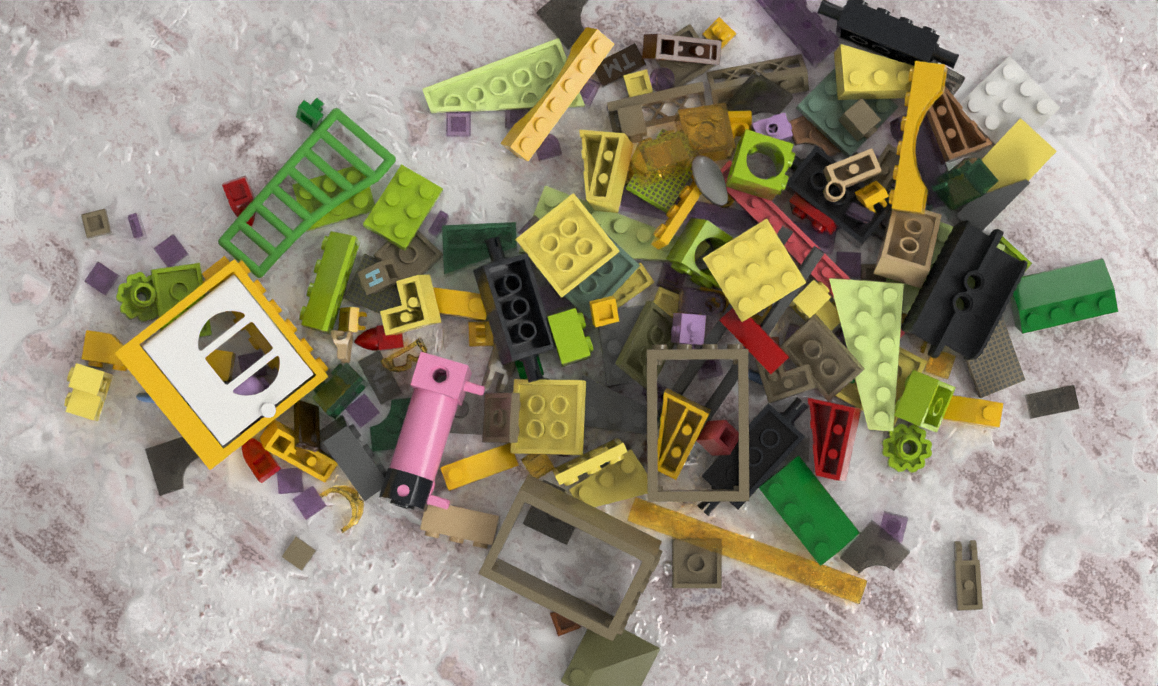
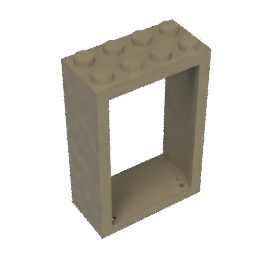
M692 344L677 345V349H667V345H652V350H647L648 502L749 501L748 349H743V344H728L727 349H718V344H702V349H692ZM733 359V365L738 364L739 486H734V489L663 490V486H658L657 365H662V360Z
M528 474L478 574L613 641L616 634L622 635L630 614L632 615L641 593L643 594L652 572L655 571L663 551L659 548L662 541ZM525 503L642 561L615 616L498 558Z

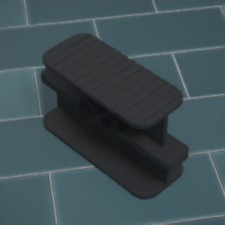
M968 220L956 224L948 235V239L945 241L940 254H938L937 260L934 262L929 275H927L922 288L918 292L919 294L911 305L901 330L904 332L908 331L931 344L928 355L932 358L939 357L943 348L947 346L963 355L965 360H975L983 353L992 333H994L995 327L1006 310V306L1009 304L1028 264L1027 261H1019L997 248L1004 234L1000 229L993 230L988 236L971 226ZM969 276L975 280V287L973 289L967 284ZM958 298H961L964 302L962 310L956 307V300Z

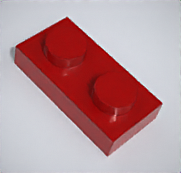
M794 194L791 197L789 203L793 208L792 213L801 220L806 218L811 221L810 225L818 232L823 233L825 231L832 235L837 227L831 218L798 195Z

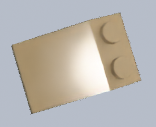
M892 209L877 257L874 274L921 288L930 270L942 215L925 210V214L921 215Z

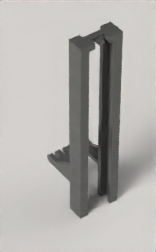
M785 225L777 233L783 245L786 244L794 232ZM816 246L811 249L798 268L805 280H807L825 253ZM801 287L776 301L760 324L768 335ZM731 304L728 305L719 320L732 308ZM719 320L705 339L704 344H717L726 332L727 328ZM749 351L748 365L754 357ZM707 359L691 360L671 390L683 395ZM738 364L732 365L704 406L711 409L702 429L707 421L712 419L738 381ZM663 402L657 410V416H659L660 418L662 414Z

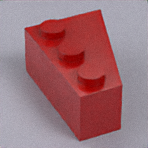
M808 398L811 415L810 426L813 434L812 445L815 474L824 478L846 481L861 409Z

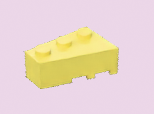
M840 44L834 52L838 100H857L861 98L902 99L905 98L906 92L911 91L912 82H909L908 78L910 68L914 67L913 65Z
M579 130L582 139L581 153L584 160L585 171L583 173L586 200L595 211L618 213L634 145L625 133Z
M631 449L623 454L624 459L614 464L609 463L598 472L569 489L573 497L593 507H598L648 494L647 472Z

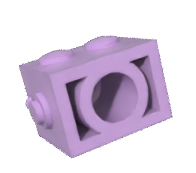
M785 113L775 114L770 118L760 119L752 123V131L786 142L792 139V125L788 122Z
M673 313L671 342L692 344V349H694L695 344H704L706 315Z

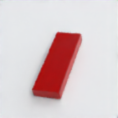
M732 307L719 320L770 374L789 358L785 351L752 317L741 322Z

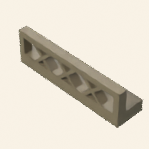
M802 54L706 72L714 109L809 91L808 71ZM792 64L799 65L796 68H788L787 66ZM766 69H772V70H774L773 72H770V73H765V72H763V71L766 70ZM740 74H750L749 77H740ZM720 78L727 79L726 81H723V82H718V83H715V82H714V79H720Z
M703 81L607 102L612 132L621 133L620 127L617 128L614 117L617 114V109L641 104L642 109L649 108L655 112L653 118L645 122L646 127L708 114ZM699 96L702 109L691 111L684 105L689 98ZM679 100H684L682 104L677 102ZM671 102L679 107L675 115L667 116L661 112L665 103ZM660 105L658 109L654 108L653 106ZM681 110L686 111V113L679 114ZM657 115H660V116L663 117V118L656 119Z

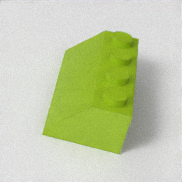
M330 231L329 237H324L321 245V250H324L321 260L317 259L314 267V273L317 274L315 282H310L306 294L310 298L307 307L303 306L299 315V320L302 321L301 325L303 327L331 335V330L334 329L361 243L356 236Z

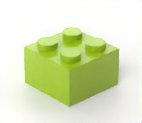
M576 308L548 316L562 367L590 359V353L594 349L590 336H584L583 329L586 328L583 313H577Z
M913 370L906 378L902 397L896 402L894 416L937 433L956 387Z

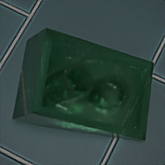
M347 362L344 365L341 363L337 365L331 372L333 377L327 383L325 381L321 382L314 389L316 394L312 397L322 410L334 419L370 385Z

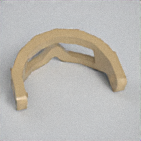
M331 330V337L338 348L337 358L341 359L342 363L349 364L353 345V332H348L345 339L339 340V336H345L344 331Z

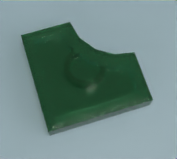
M411 398L391 400V409L387 417L380 424L370 427L373 452L396 448Z

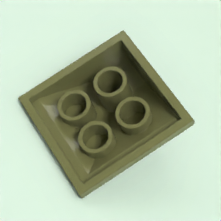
M587 629L561 678V682L568 686H642L661 648L625 629L622 635L616 634L613 641Z

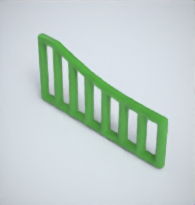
M334 108L219 238L218 244L238 262L242 260L257 278H262L291 245L314 223L341 203L378 182L396 162V157L340 109ZM336 120L384 160L375 171L327 131ZM321 138L366 178L352 185L311 148ZM305 156L344 191L331 199L295 168L296 165ZM289 175L323 205L313 213H310L279 185ZM271 194H274L303 219L294 230L289 228L263 205ZM255 212L286 237L276 248L246 223ZM239 230L268 254V257L260 266L230 242Z

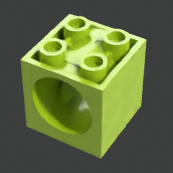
M746 129L738 140L727 177L726 187L772 201L776 195H780L782 190H785L789 176L785 175V172L792 166L795 153L792 152L794 144ZM756 153L768 156L775 165L776 176L773 175L768 179H760L754 176L747 166V156Z
M690 218L666 260L672 263L670 267L678 273L692 276L690 280L700 287L705 286L708 289H711V287L720 288L708 267L701 269V271L698 269L695 263V251L700 242L706 239L710 240L715 251L734 238L708 220Z

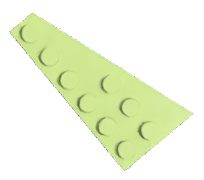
M557 38L423 88L422 90L431 113L532 109L558 77L567 57L560 39ZM580 92L568 108L585 107Z
M545 186L528 229L570 195ZM579 199L604 232L633 259L669 262L666 260V257L679 236L674 235L667 246L658 250L651 245L655 239L653 233L657 228L618 213L595 211L587 201ZM520 247L518 254H526V252Z
M829 278L847 349L865 368L855 380L868 430L893 431L904 283Z

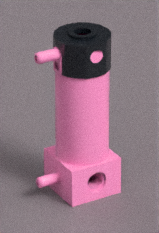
M420 352L410 384L413 388V394L379 498L408 510L426 512L428 505L443 509L449 508L450 500L432 495L436 484L434 482L457 406H462L466 391L481 396L485 391L484 386L470 382L472 372L468 365ZM442 375L447 376L444 382H436L438 377Z

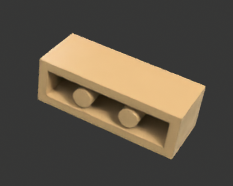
M428 505L427 511L423 513L420 530H425V536L439 538L440 534L448 535L449 541L463 544L464 539L474 541L473 546L487 549L488 544L492 545L495 540L500 516L449 505L448 509Z

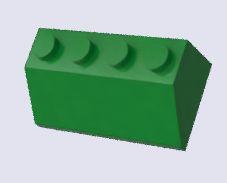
M1103 258L1023 276L1010 299L1015 327L1022 334L1118 312L1115 288Z
M799 455L759 487L760 491L820 566L841 551L860 533Z

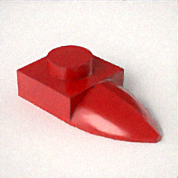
M246 175L222 184L232 211L239 217L255 198ZM256 212L246 222L249 226L253 225Z
M383 325L364 331L354 340V343L358 346L372 351L404 348L403 333L385 335Z
M251 438L242 445L243 457L260 483L265 482L281 469L271 452L265 450L262 443L258 440Z

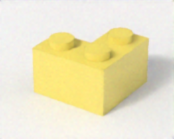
M416 275L396 281L402 305L380 311L385 335H397L441 323L430 275Z
M813 280L789 305L804 322L816 314L831 331L840 323L835 301L832 303L829 301L831 298L828 295L830 290L821 281L817 283Z
M76 363L75 367H71L67 377V381L70 382L68 387L73 388L72 393L69 392L66 396L64 406L67 408L65 412L93 421H99L113 374Z

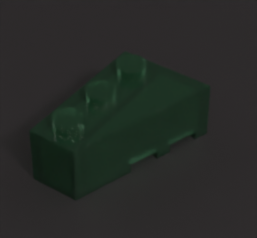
M964 158L950 171L946 170L936 179L938 183L932 189L952 211L982 197L999 180L980 158Z
M516 222L442 225L444 276L448 277L490 261L487 246L484 242L487 239L500 236L504 254L516 251Z

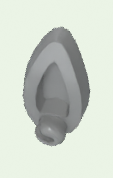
M703 155L696 156L692 161V173L698 189L714 205H725L728 196L721 170L709 157Z

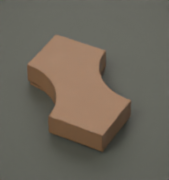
M804 116L789 121L792 125V139L795 146L800 144L818 146L830 157L842 153Z

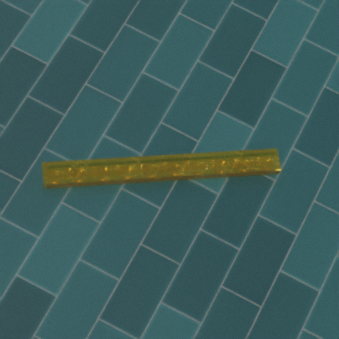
M637 497L634 498L627 521L855 604H860L867 584V580L825 565L820 566L817 562Z

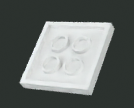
M1010 56L960 102L963 107L962 110L971 121H975L978 125L977 128L986 138H989L993 146L1020 118L1036 132L1060 109L1048 94Z

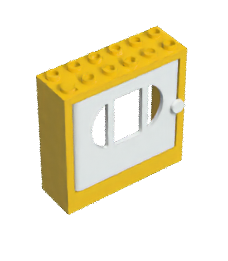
M235 259L115 352L209 470L213 469L329 377L326 374L329 368L320 357L314 359L310 354L313 348L304 337L300 340L294 334L298 331L289 318L285 321L279 315L282 311L273 299L270 301L266 299L263 295L266 289L258 279L254 282L247 274L251 271L242 260L237 262ZM234 272L237 275L236 277L233 274L222 284L216 287L213 291H211L208 295H206L199 302H197L194 306H192L185 313H183L176 320H174L171 324H169L162 331L156 334L148 342L140 346V344L143 341H145L152 334L158 331L161 327H163L166 323H168L175 316L181 313L184 309H186L189 305H191L198 298L204 295L207 291H209L212 287H214L221 280L227 277L230 273ZM225 311H237L245 314L244 318L203 350H199L198 339L200 331L211 317ZM253 322L272 345L273 349L229 384H225L205 360V357L248 323ZM279 356L280 366L277 377L266 390L254 395H239L233 392L236 387L274 357ZM313 372L316 374V376H314L311 380H309V381H308L306 384H304L301 388H299L297 391H295L292 395H290V396H289L287 399H285L282 403H280V404H279L278 406H276V407L274 406V405L277 404L279 401H281L284 397H286L289 393H291L294 389H296L298 386H300L303 382H305L308 378H310V377L313 375ZM260 416H264L258 422L252 425L249 429H247L244 433H242L239 437H237L230 444H228L225 448L222 447L232 438L238 435L241 431H243L246 427H248L251 423H253L256 419H258Z

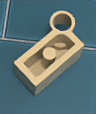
M871 148L825 167L823 172L828 184L824 188V196L827 200L831 202L840 200L845 194V188L877 176L882 171L873 149ZM829 186H838L841 191L840 196H831L828 191Z

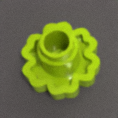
M142 272L128 275L126 283H121L117 290L116 300L122 303L120 312L129 320H133L136 317L142 323L154 320L157 316V308L155 302L156 293L153 288L151 275L146 277ZM143 294L146 298L145 301H140L137 295Z
M899 424L894 427L893 431H888L889 438L882 441L883 448L881 451L883 456L888 457V466L894 468L897 472H903L906 469L910 473L924 468V459L932 455V442L925 439L926 431L915 424L910 425L908 428L904 424ZM904 444H908L910 446V451L908 453H905L903 451Z

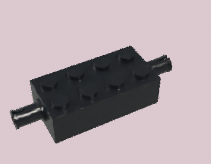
M822 0L817 14L837 21L836 37L889 59L915 66V61L930 63L934 60L954 69L959 54L939 47L940 35H937L934 29L927 26L922 28L915 26L912 20L905 17H900V19L893 17L888 10L879 7L876 10L869 7L868 3L863 0H847L844 7Z
M815 146L805 159H800L795 155L792 166L789 167L793 175L787 181L785 190L792 195H798L831 218L837 227L836 230L858 248L865 243L869 236L872 237L874 235L882 242L886 230L882 220L892 209V205L887 202V206L883 207L878 202L873 206L875 213L872 214L858 201L855 194L856 191L867 186L863 182L845 188V194L840 200L836 202L827 200L824 196V188L828 182L823 170L826 166L836 163V161L818 146ZM829 186L828 191L831 196H840L841 191L838 186Z
M500 236L487 239L484 242L486 243L491 262L473 270L501 363L505 365L519 360L523 363L528 383L543 379L537 357H539V354L546 353L557 347L528 253L511 258L505 257Z
M798 397L795 398L783 413H779L768 403L749 423V498L805 438L794 427V422L809 407L803 403L796 410L797 406L802 402ZM739 440L730 455H720L701 475L712 486L711 489H734V486H739ZM733 501L730 503L739 510L746 501ZM700 502L697 506L703 510L710 503L703 511L709 516L721 502Z

